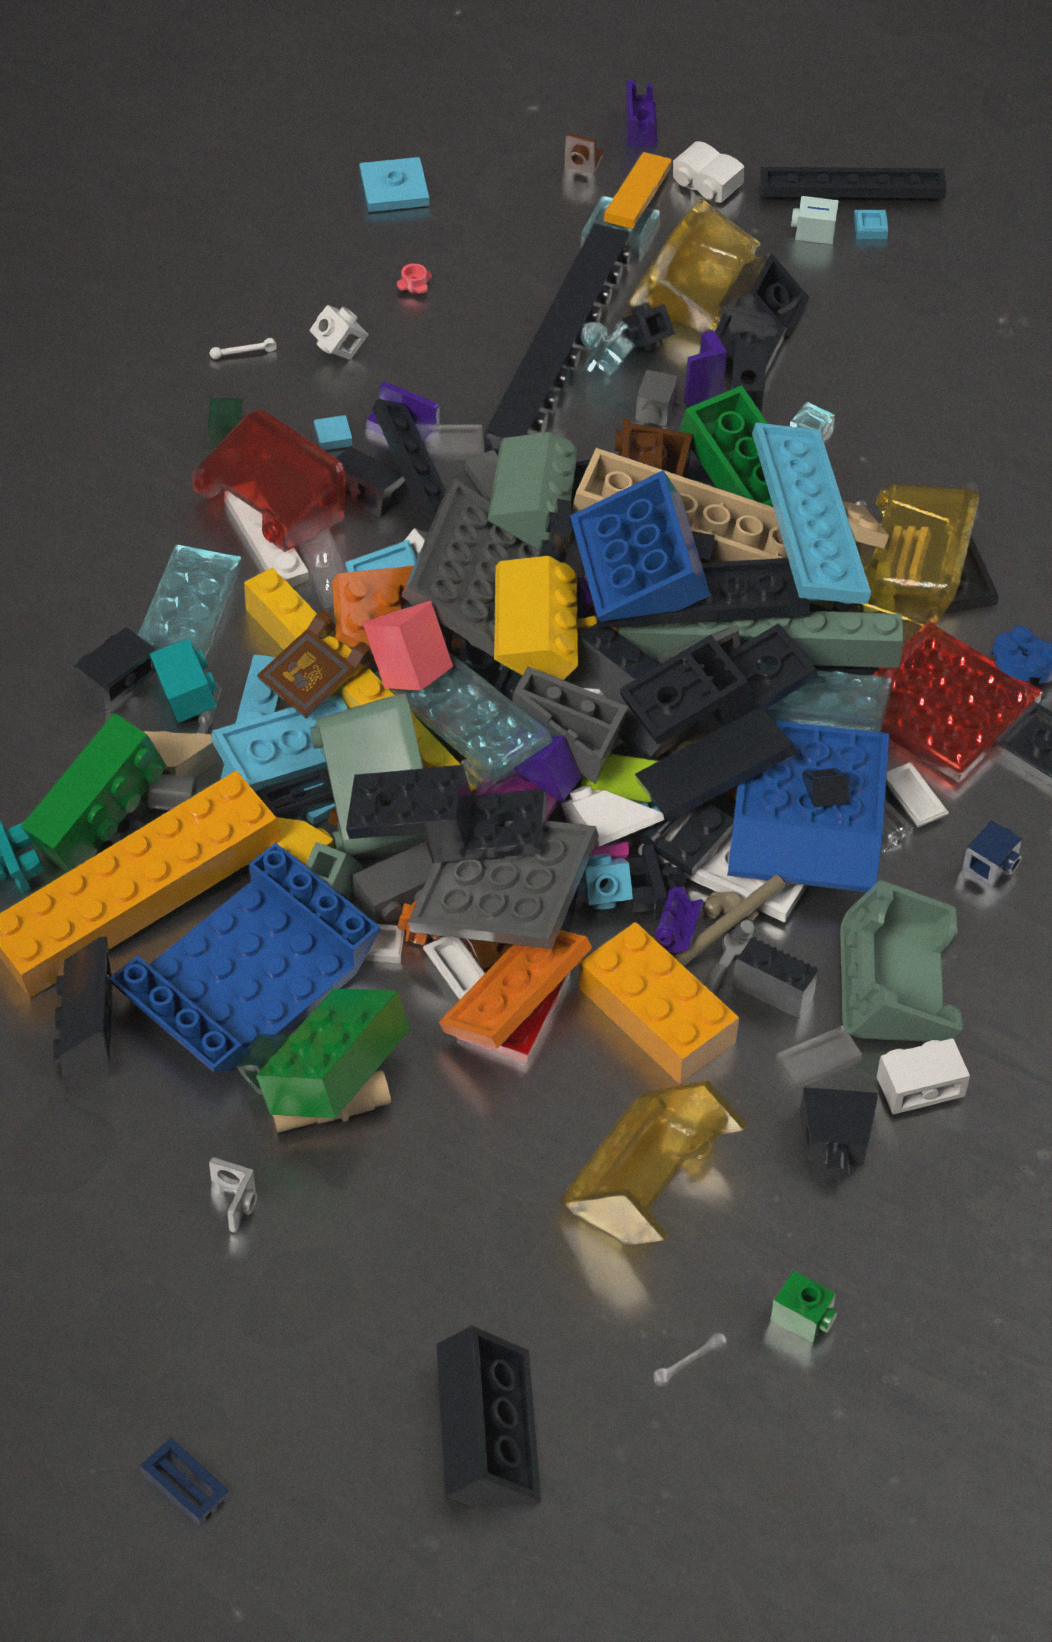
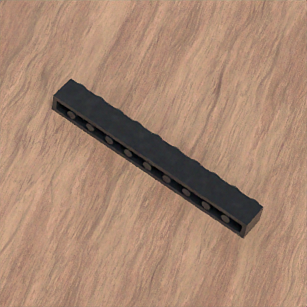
M594 223L484 433V453L495 450L498 455L500 443L504 438L544 432L549 411L556 409L560 389H566L570 378V370L572 367L576 368L579 363L582 346H588L591 338V329L593 325L598 326L602 315L603 305H608L611 300L613 285L620 283L624 264L629 265L631 261L633 247L629 246L630 232Z

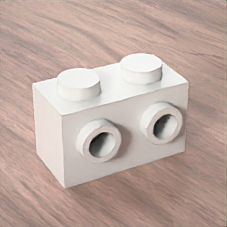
M953 1038L943 1041L931 1040L922 1046L906 1050H892L880 1057L877 1079L892 1114L965 1097L970 1074Z

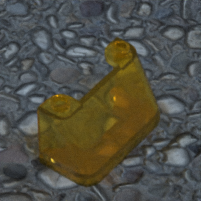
M700 198L669 235L626 304L631 308L645 302H649L650 307L665 304L671 323L703 333L706 329L712 331L722 318L719 314L721 309L719 304L743 266L758 259L754 253L759 247L760 242L704 199Z
M890 483L888 488L882 487L877 496L875 506L880 508L879 515L883 516L881 526L889 537L885 549L875 546L872 561L867 569L863 568L871 591L868 604L863 605L885 613L902 614V619L933 630L956 594L980 493L964 487Z

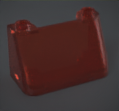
M261 409L247 414L193 472V490L208 499L213 498L220 493V489L223 487L261 513L263 536L268 542L273 543L284 552L344 520L346 473L340 461Z

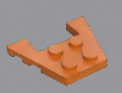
M414 566L338 573L332 580L336 640L352 648L359 642H365L370 646L363 622L401 610L400 593H403ZM440 677L428 686L434 687L439 682Z

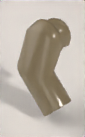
M733 891L714 892L707 896V901L703 903L702 909L707 917L716 919L718 915L729 912L744 898ZM754 910L743 920L752 922L759 913Z

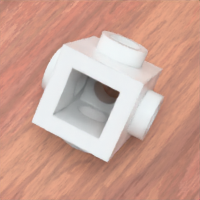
M327 305L323 312L319 314L316 322L309 330L318 339L316 344L323 351L349 360L352 359L369 335L356 322L358 317L346 307L337 309L330 305Z

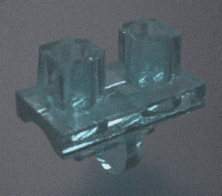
M622 320L616 324L610 335L605 326L597 322L586 324L581 331L583 344L593 350L584 364V367L590 372L598 366L610 377L620 368L625 361L624 358L634 348L635 345L623 335L628 326Z

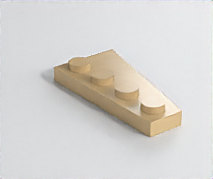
M842 501L854 540L885 549L889 535L867 508L862 505Z

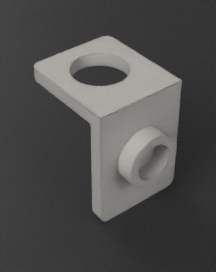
M212 1157L209 1162L211 1181L238 1190L228 1210L229 1231L236 1233L244 1214L250 1215L256 1202L257 1193L255 1192L254 1170ZM220 1170L233 1173L239 1180L226 1177Z

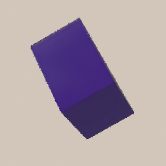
M522 735L502 761L539 788L545 789L546 793L560 803H563L582 777L564 736Z

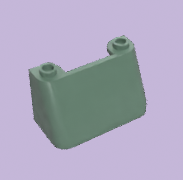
M406 694L389 696L316 719L315 727H310L313 748H320L322 755H325L338 817V831L332 832L334 849L344 852L359 861L401 853L425 842L423 833L349 839L346 831L354 775L423 768ZM392 800L383 803L381 806H389Z
M879 880L846 912L840 930L842 1023L845 1034L860 1039L920 1042L931 1040L943 1041L959 1036L963 1029L964 1020L961 1010L957 1006L947 1004L943 1007L941 952L956 940L959 932L956 907Z

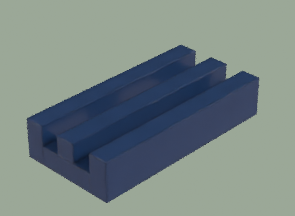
M172 1438L167 1440L140 1465L141 1473L199 1526L206 1521L205 1517L209 1513L213 1515L218 1510V1505L221 1502L225 1503L230 1499V1491ZM168 1454L174 1457L207 1487L213 1495L210 1498L205 1495L165 1457ZM158 1465L202 1506L198 1508L164 1477L155 1466Z

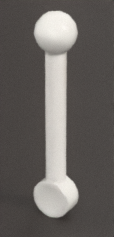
M268 338L259 344L225 349L213 347L210 350V356L212 359L217 360L223 355L262 349L272 352L276 350L277 345L273 338Z

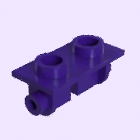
M674 887L667 892L665 904L667 911L662 913L659 926L655 930L657 942L672 955H678L690 949L704 902L703 899L691 901L686 890L682 887Z

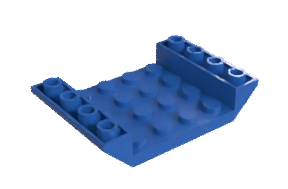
M773 720L794 744L796 754L738 785L727 876L768 881L777 874L784 883L868 892L877 883L883 833L889 733ZM837 768L848 777V803L815 807L806 790L802 773L804 771Z
M276 842L249 863L251 881L157 959L147 964L137 955L109 978L110 983L214 1073L246 1069L314 1011L333 988L340 989L356 975L381 931L380 926Z

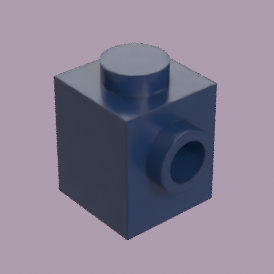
M991 820L967 846L962 869L993 888L1006 872L1012 874L1018 867L1022 859V855L1019 854L1022 838L1015 835L1012 830L1002 827Z

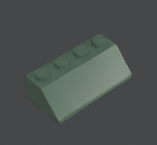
M551 432L504 438L500 443L487 520L539 550L541 540H547L549 534L545 532L548 512H554L557 499L571 501L578 448L573 446L569 440L560 438Z

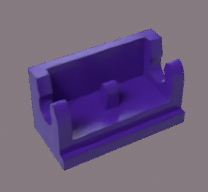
M627 80L625 104L627 146H657L656 102H653V86L650 83L647 84V92L639 95L636 93L637 86L635 80Z

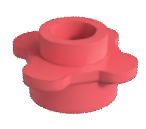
M408 264L401 270L402 278L397 281V288L412 293H424L427 291V281L431 280L432 275L420 264Z

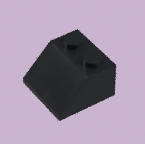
M770 252L743 266L723 306L731 311L786 326V336L784 338L786 340L791 336L810 297L773 253Z

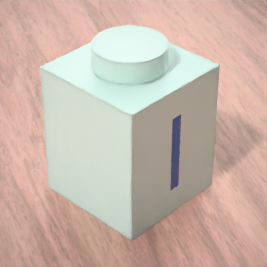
M801 196L800 208H793L791 227H797L795 240L832 245L839 200Z

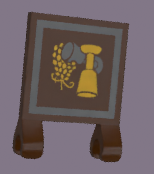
M325 610L318 612L309 627L257 674L261 682L305 719L357 671L368 667L374 661L371 647L365 642H359L345 660L321 640V638L330 635L336 628L335 623L332 621V615Z

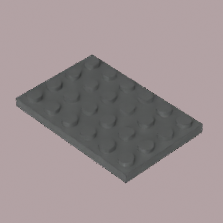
M454 478L446 489L401 597L409 601L412 606L431 600L437 619L442 626L453 630L467 639L472 646L480 648L494 657L496 564L499 561L538 557L539 550L489 522L487 519L490 502ZM565 552L563 553L561 563H564L565 557L567 555V553Z

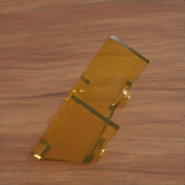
M709 1080L646 1092L627 1108L565 1191L562 1203L573 1215L626 1245L664 1241L669 1234L656 1221L652 1213L648 1211L684 1160L706 1157L715 1148L716 1143L714 1141L720 1134L743 1131L747 1124Z

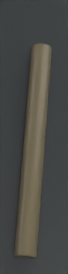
M775 874L694 938L689 950L673 955V957L685 966L785 886L784 881L779 875Z

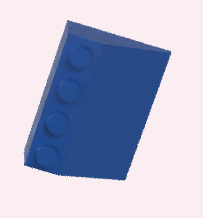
M664 470L570 515L597 618L600 621L679 611L711 596L681 495Z

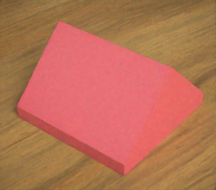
M431 600L363 622L385 688L422 690L453 667Z

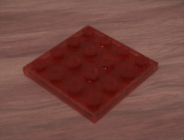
M928 621L903 645L899 668L881 667L846 700L844 710L876 731L889 733L890 740L960 783L995 747L997 741L1035 702L1039 703L1041 701L1043 691L1028 682L1020 681L1007 675L995 665L993 660Z

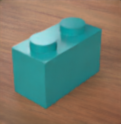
M189 638L150 653L178 723L217 707L212 693L217 692L218 688L211 671L203 673V670L209 668L201 649L194 651Z

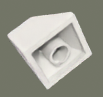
M584 786L571 791V798L561 803L567 823L596 826L599 837L595 846L604 845L665 820L662 812L605 790L591 789V786Z

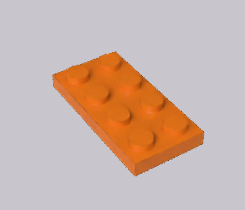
M560 930L552 949L513 944L439 1021L444 1033L498 1049L592 949L588 938L583 935Z

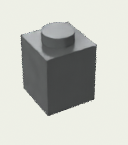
M646 370L637 394L636 420L667 426L677 398L678 376Z

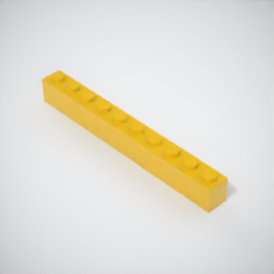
M273 567L244 582L246 610L283 650L309 627L317 614ZM334 631L330 635L321 638L322 641L345 660L352 651L348 645L336 640V633ZM368 667L357 671L332 694L339 693L348 709L394 695L388 688L384 687L383 682ZM411 713L423 768L461 765ZM464 768L472 795H475L481 785Z

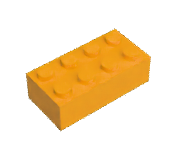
M636 922L580 961L578 988L679 1084L683 1083L736 1043L739 1017Z

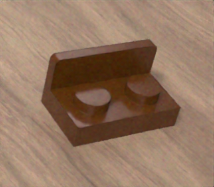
M624 418L623 431L616 430L615 451H622V454L619 456L662 470L663 433L630 432V419Z

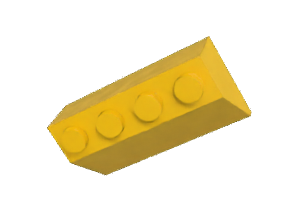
M550 556L499 561L496 564L494 660L521 675L524 674L527 666L561 680H564L578 666L577 572L568 564L561 563Z

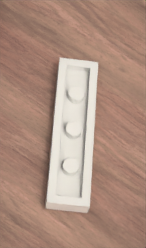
M252 482L225 491L224 501L265 571L273 567L291 587L308 582L309 572L256 483Z

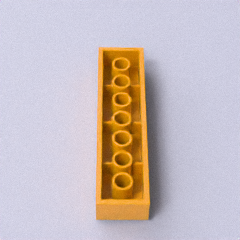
M237 770L1 912V961L27 996L32 998L56 983L57 976L64 975L65 959L98 937H107L108 948H113L246 866L275 842H280L282 839L277 818Z

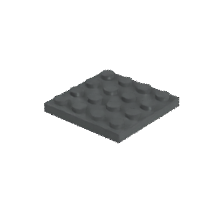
M513 821L505 822L499 827H508ZM546 821L542 854L434 863L408 920L411 932L552 949L599 837L596 826Z

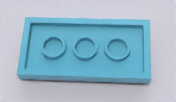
M338 693L331 695L307 719L290 707L213 730L210 739L229 773L231 774L237 770L249 786L256 791L323 768L327 769L325 755H322L320 748H313L310 727H315L316 719L347 710L348 707Z

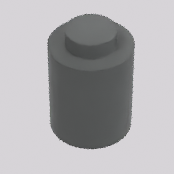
M162 774L161 778L155 784L150 785L141 796L142 801H147L148 809L170 811L197 794L196 777Z

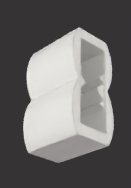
M696 141L673 160V178L681 186L698 190L704 198L722 203L744 183V165L734 157L720 154L712 146Z

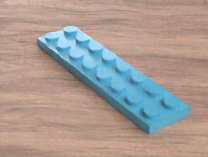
M755 423L752 435L799 598H806L812 601H838L844 604H868L871 591L820 430Z

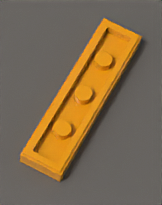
M643 152L604 213V221L633 229L670 171L672 159Z

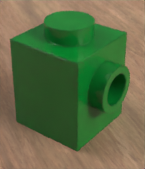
M793 1270L774 1299L770 1320L814 1343L821 1331L827 1333L837 1317L838 1311L833 1309L836 1293Z

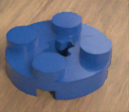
M1014 626L1012 632H1003L996 636L990 654L991 656L993 654L996 656L994 663L1001 671L1025 682H1028L1030 677L1041 678L1039 683L1052 681L1051 642H1046L1034 636L1031 630L1023 626Z

